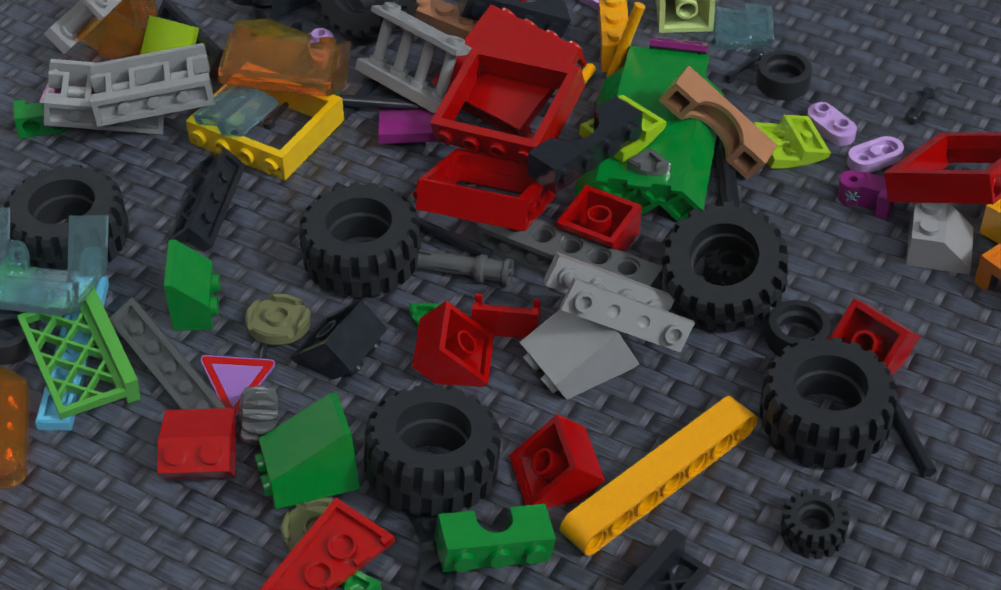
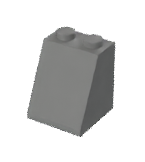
M561 309L520 341V344L528 352L523 356L526 362L535 372L541 368L545 375L540 379L553 394L559 390L566 400L639 365V362L615 329L570 314Z

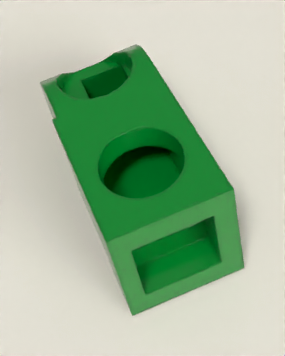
M25 99L13 101L14 121L19 139L61 133L70 128L44 126L43 102L26 104Z

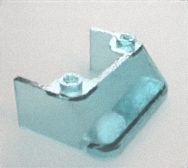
M0 207V309L58 316L75 313L106 272L109 215H69L68 270L29 267L30 256L27 246L22 241L10 239V207Z

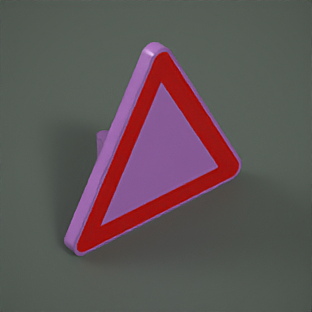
M203 355L200 359L218 397L228 408H236V418L239 416L240 397L245 387L261 386L275 368V362L272 359Z

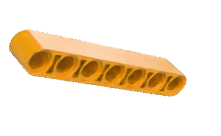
M726 396L573 509L563 519L559 529L560 533L585 555H593L747 438L756 427L758 417L733 397Z

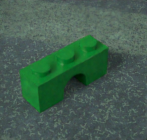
M545 504L510 507L505 531L490 532L482 528L477 522L475 511L438 514L434 534L443 572H467L471 569L503 568L508 565L527 563L532 565L550 561L556 541Z

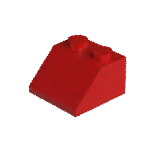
M585 185L556 222V227L606 246L627 251L640 233L642 205Z
M853 298L829 340L836 337L842 338V342L851 344L853 341L860 344L862 350L866 352L870 350L878 356V362L883 361L891 371L890 375H893L904 365L921 336L868 303Z
M446 300L420 318L412 368L435 384L484 387L489 382L494 334Z
M236 408L165 410L158 437L157 474L164 480L236 478Z
M559 414L551 418L509 455L525 505L545 504L546 508L579 502L605 481L586 428Z

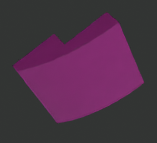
M652 37L650 39V48L709 55V43Z
M427 109L381 110L379 112L378 125L379 144L437 142L430 125L434 113Z

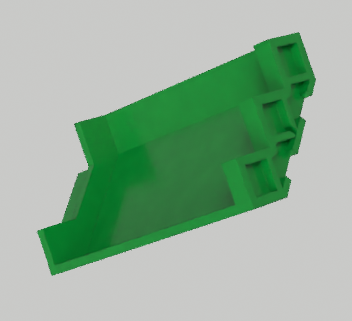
M629 46L625 66L603 80L597 107L615 96L625 95L665 120L667 124L664 130L639 153L652 148L671 163L670 172L659 176L640 175L627 168V161L622 163L614 157H609L592 171H588L577 179L574 190L576 196L585 185L642 205L641 215L660 205L677 221L681 218L687 220L688 212L695 208H698L699 211L703 210L717 134L711 127L700 120L693 118L680 120L659 99L688 65L724 97V94L706 77L710 55Z

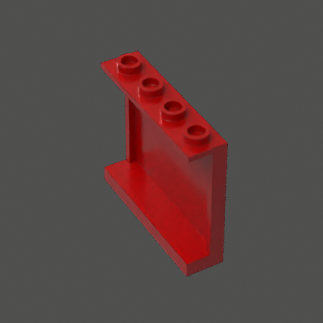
M492 4L464 39V44L472 48L474 44L573 65L577 63L583 67L587 65L582 53L583 49L576 42L571 40L567 42L559 38L552 30L547 29L544 31L538 28L531 20L527 18L522 20L516 17L509 9H500ZM468 55L457 56L448 90ZM441 70L431 82L435 89ZM481 73L461 109L508 134L531 139L534 134L529 125L556 89Z

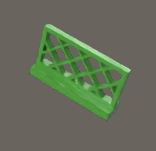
M93 283L80 287L81 295L17 315L20 327L60 419L122 398L126 399L127 404L141 400L136 374ZM78 308L80 311L76 321L62 318L66 311ZM38 320L49 322L43 332L30 328L28 324ZM56 325L70 329L65 338L51 335ZM78 331L91 335L87 345L72 341ZM45 342L59 346L54 356L40 352ZM66 349L81 353L75 363L61 359ZM89 355L102 359L97 370L83 366ZM56 366L71 370L64 381L51 377ZM78 373L92 377L87 387L72 383ZM99 380L112 383L115 389L104 393L94 390ZM67 391L82 395L78 402L66 406L61 401Z

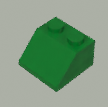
M169 240L164 290L173 330L213 329L214 316H219L218 296H215V293L221 292L220 274H214L213 263L210 259L177 240Z

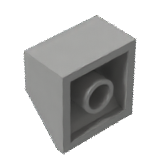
M914 203L909 226L906 265L970 275L974 227L951 203Z

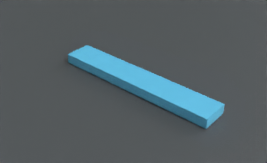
M76 276L70 298L81 295L80 287L93 283L104 307L109 287L108 278ZM75 308L66 311L64 318L76 321L80 314L79 309ZM62 327L59 337L65 338L70 329ZM78 331L72 341L87 345L91 335ZM66 349L61 359L75 363L81 353ZM90 355L85 360L83 366L88 367ZM56 366L51 377L64 381L71 370ZM78 373L72 383L83 387L86 375ZM45 385L35 421L37 429L72 430L75 415L60 419ZM67 391L61 401L66 406L78 402L81 395Z

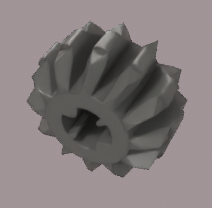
M254 386L245 387L242 391L238 412V433L243 443L260 445L259 438L277 427L279 406L278 396L274 388Z

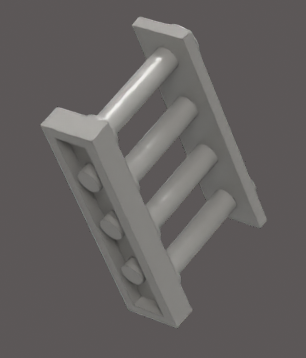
M80 0L53 24L44 35L65 54L122 0Z
M385 2L384 5H372L371 11L383 17V22L374 54L370 55L369 58H357L355 69L435 114L447 93L457 56L469 55L472 47L464 44V39L458 36L447 35L403 12L398 4ZM396 24L404 28L394 66L386 63L384 57L393 25ZM414 35H417L424 39L425 43L415 77H411L406 74L405 66ZM437 46L447 52L436 89H433L427 85L426 77L435 47Z
M556 252L543 280L546 286L566 293L560 306L562 311L680 353L695 324L693 320L669 312L674 303V298L669 293Z

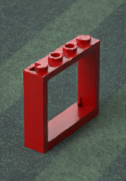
M474 44L430 121L436 141L445 143L446 146L462 147L471 152L478 151L491 154L496 158H507L519 161L522 164L528 163L529 151L549 138L558 139L586 86L581 66ZM481 73L559 89L533 139L454 121Z
M1001 132L937 134L884 172L888 202L995 204L1001 199ZM951 163H994L985 171L943 170Z
M456 148L417 180L416 190L413 191V197L417 199V210L523 232L532 225L557 196V193L554 194L528 176V163L522 164L519 161L496 158L493 155ZM458 181H464L522 194L519 197L455 184Z

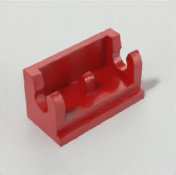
M476 293L475 303L472 305V319L494 334V336L525 338L540 326L541 299H534V308L532 309L483 304V295Z

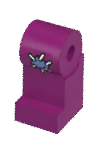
M848 170L840 175L837 197L842 204L875 211V217L887 220L895 202H888L885 177L856 170Z

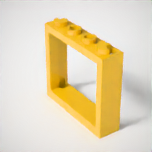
M247 63L214 94L215 105L200 107L186 120L191 144L214 153L225 147L246 166L286 181L344 121L342 97ZM249 93L279 105L287 102L289 104L288 108L313 117L281 150L216 126Z

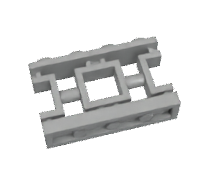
M203 43L94 63L89 66L91 82L96 93L91 94L90 103L97 127L215 105L209 76L210 66Z
M50 59L48 87L61 88V94L46 93L44 98V126L163 134L164 114L97 127L90 103V96L94 88L89 69L90 64L96 62Z

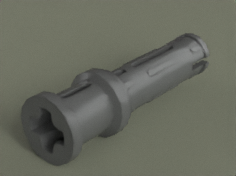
M420 249L417 269L473 277L479 283L487 280L500 282L503 286L509 287L514 273V260L512 258H507L505 261L490 259L485 254L478 255L476 258Z

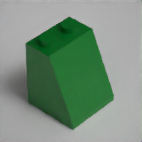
M337 392L329 393L259 438L261 453L255 454L259 475L266 473V475L261 476L265 497L272 495L275 509L360 489L352 435Z

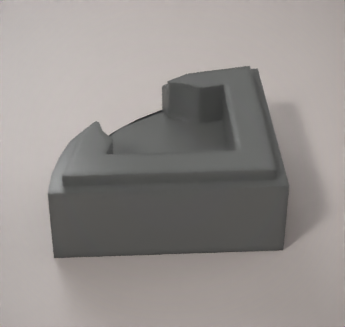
M649 148L628 159L627 168L640 175L659 176L670 172L671 163L655 150Z

